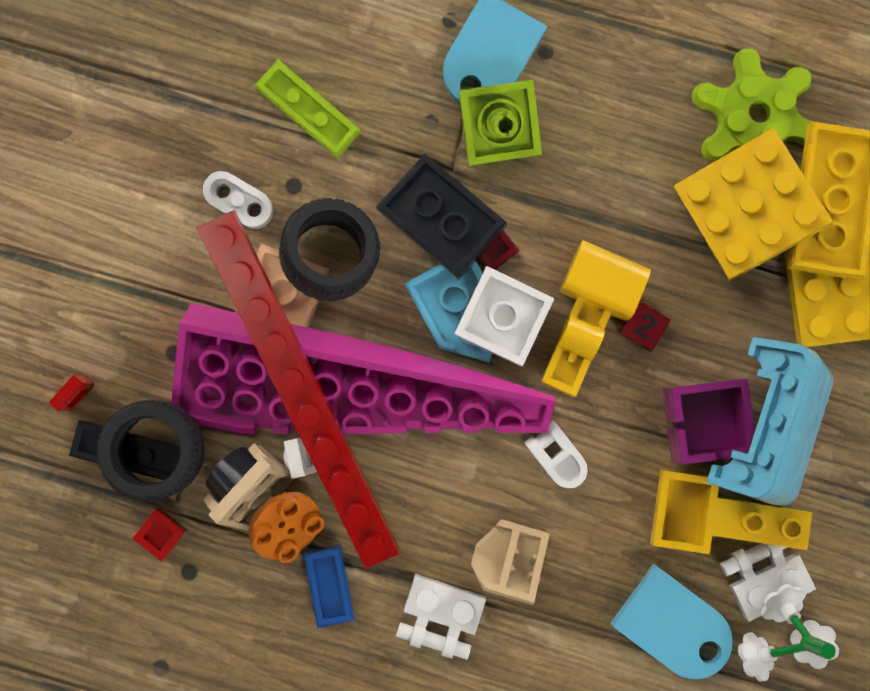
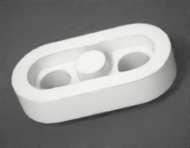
M225 171L212 173L205 180L203 195L206 201L224 214L235 210L241 223L251 229L263 228L271 221L274 213L273 204L263 192ZM222 187L230 188V194L226 198H219L218 192ZM254 205H259L262 209L260 215L256 217L250 216V208Z

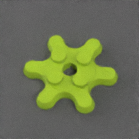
M744 48L739 50L733 58L736 76L732 85L721 88L705 82L700 83L694 88L691 96L693 104L701 110L711 112L717 120L716 132L708 137L701 147V153L708 162L713 163L771 128L775 129L783 143L794 142L804 147L807 124L813 120L803 118L798 113L796 101L798 96L806 92L811 86V73L806 68L794 67L783 77L774 79L767 76L762 70L758 52L750 48ZM761 104V107L764 108L767 117L764 122L759 123L752 120L749 115V108L752 105Z

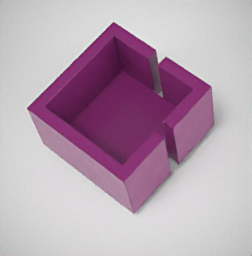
M748 379L662 388L666 421L674 422V428L667 429L672 462L691 464L715 461L716 458L731 459L733 450L748 454L755 434Z

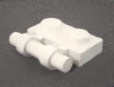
M760 543L746 551L741 548L731 553V558L720 563L721 569L726 576L739 572L742 578L729 584V587L744 618L749 622L762 616L761 610L765 606L763 599L767 594L776 592L782 585L791 584L793 588L801 587L806 594L816 590L800 555L794 553L784 558L782 550L788 547ZM768 557L771 565L754 572L752 564Z
M415 574L404 612L417 616L414 626L400 622L396 637L408 640L409 645L417 648L423 645L441 651V656L452 659L454 655L467 660L471 645L458 641L460 631L473 635L476 634L486 602V596ZM428 620L448 626L446 637L426 631Z

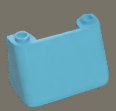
M753 337L747 355L760 362L762 369H758L757 376L771 381L748 454L733 450L731 458L734 459L729 464L724 466L712 464L707 483L774 506L786 507L791 505L799 494L831 393L833 375L818 354L803 345Z

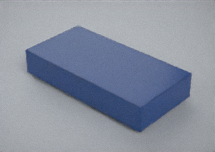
M338 545L305 552L304 559L317 628L354 621L355 614L342 546Z

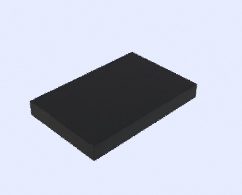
M426 154L416 162L376 206L378 212L457 280L464 275L507 227V222Z

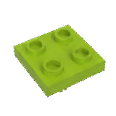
M534 80L458 90L469 166L542 155Z

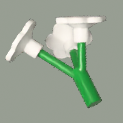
M785 584L779 587L776 592L767 594L763 599L765 606L762 608L761 614L765 619H774L775 622L786 620L789 624H793L797 630H794L790 636L793 645L780 648L768 646L764 638H758L752 632L746 633L743 636V643L738 646V654L743 660L744 671L749 677L755 676L760 682L767 681L769 671L773 669L774 661L777 660L778 656L794 653L797 661L801 663L809 662L813 668L822 669L827 665L828 660L835 659L839 655V647L834 642L836 633L830 626H820L814 620L801 622V614L799 612L803 608L802 601L806 596L805 591L801 587L793 588L791 584Z

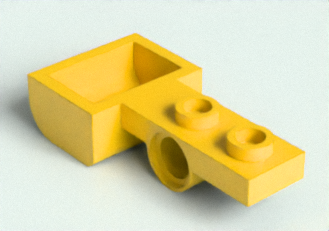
M585 240L580 242L559 290V293L575 299V302L542 376L541 384L573 398L577 396L588 367L601 345L605 334L604 329L610 315L625 322L632 318L650 277L651 269Z
M660 469L650 540L651 545L710 555L712 536L808 550L812 512L746 500L718 497L719 486L707 483L708 476Z

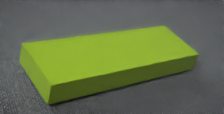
M279 59L254 85L260 94L337 160L361 133V130Z

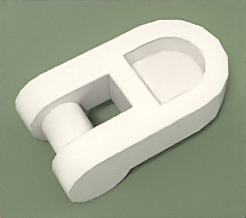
M553 420L550 421L547 433H541L535 438L531 436L523 442L551 479L559 486L575 488L586 479L588 470L584 458ZM555 441L561 450L550 458L544 449Z

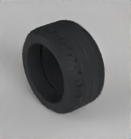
M332 198L313 200L297 209L284 226L279 248L280 264L288 281L304 295L321 301L342 300L359 292L372 277L380 256L378 232L369 216L367 217L365 212L350 202L346 203L345 200H333ZM332 225L348 232L356 241L361 255L360 262L354 270L341 276L321 275L311 270L301 259L297 249L299 238L306 231L316 226Z
M137 401L122 407L108 419L97 443V461L104 479L119 494L136 501H158L183 491L196 478L204 459L203 435L197 422L183 408L166 401ZM145 418H158L168 423L176 432L180 442V460L175 471L169 478L157 483H149L135 476L128 468L124 458V442L128 432L137 422Z

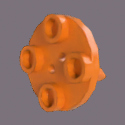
M282 490L277 496L272 497L259 507L251 519L248 530L250 544L261 557L279 560L281 563H290L297 558L300 551L311 543L315 535L321 532L324 527V520L320 516L318 506L310 496L300 492H286Z

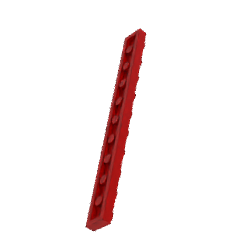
M233 210L196 227L364 568L366 569L399 555V546L236 211Z

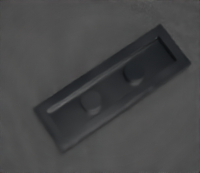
M78 420L69 456L98 464L97 443L104 425L86 420ZM128 432L124 442V458L131 472L165 480L172 475L179 463L181 453L179 444Z

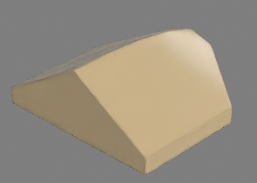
M501 519L490 532L476 543L471 566L483 591L533 605L550 533Z

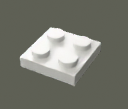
M486 266L454 335L522 367L554 298Z

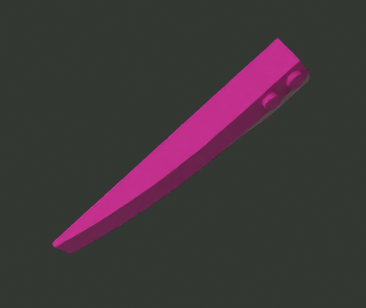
M191 303L179 323L171 403L187 411L199 426L238 434H255L256 427L273 429V434H289L290 430H296L239 313ZM291 324L333 413L345 434L406 433L407 429H424L425 433H440L441 429H463V433H478L479 429H496L498 433H547L556 404V397L408 351Z

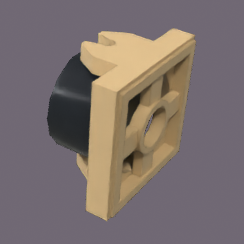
M254 443L250 448L241 447L232 451L214 467L206 480V487L211 492L203 498V501L211 510L209 516L216 524L249 530L251 519L259 507L272 497L277 496L282 490H285L295 478L291 479L290 470L287 469L286 465L281 464L264 447Z

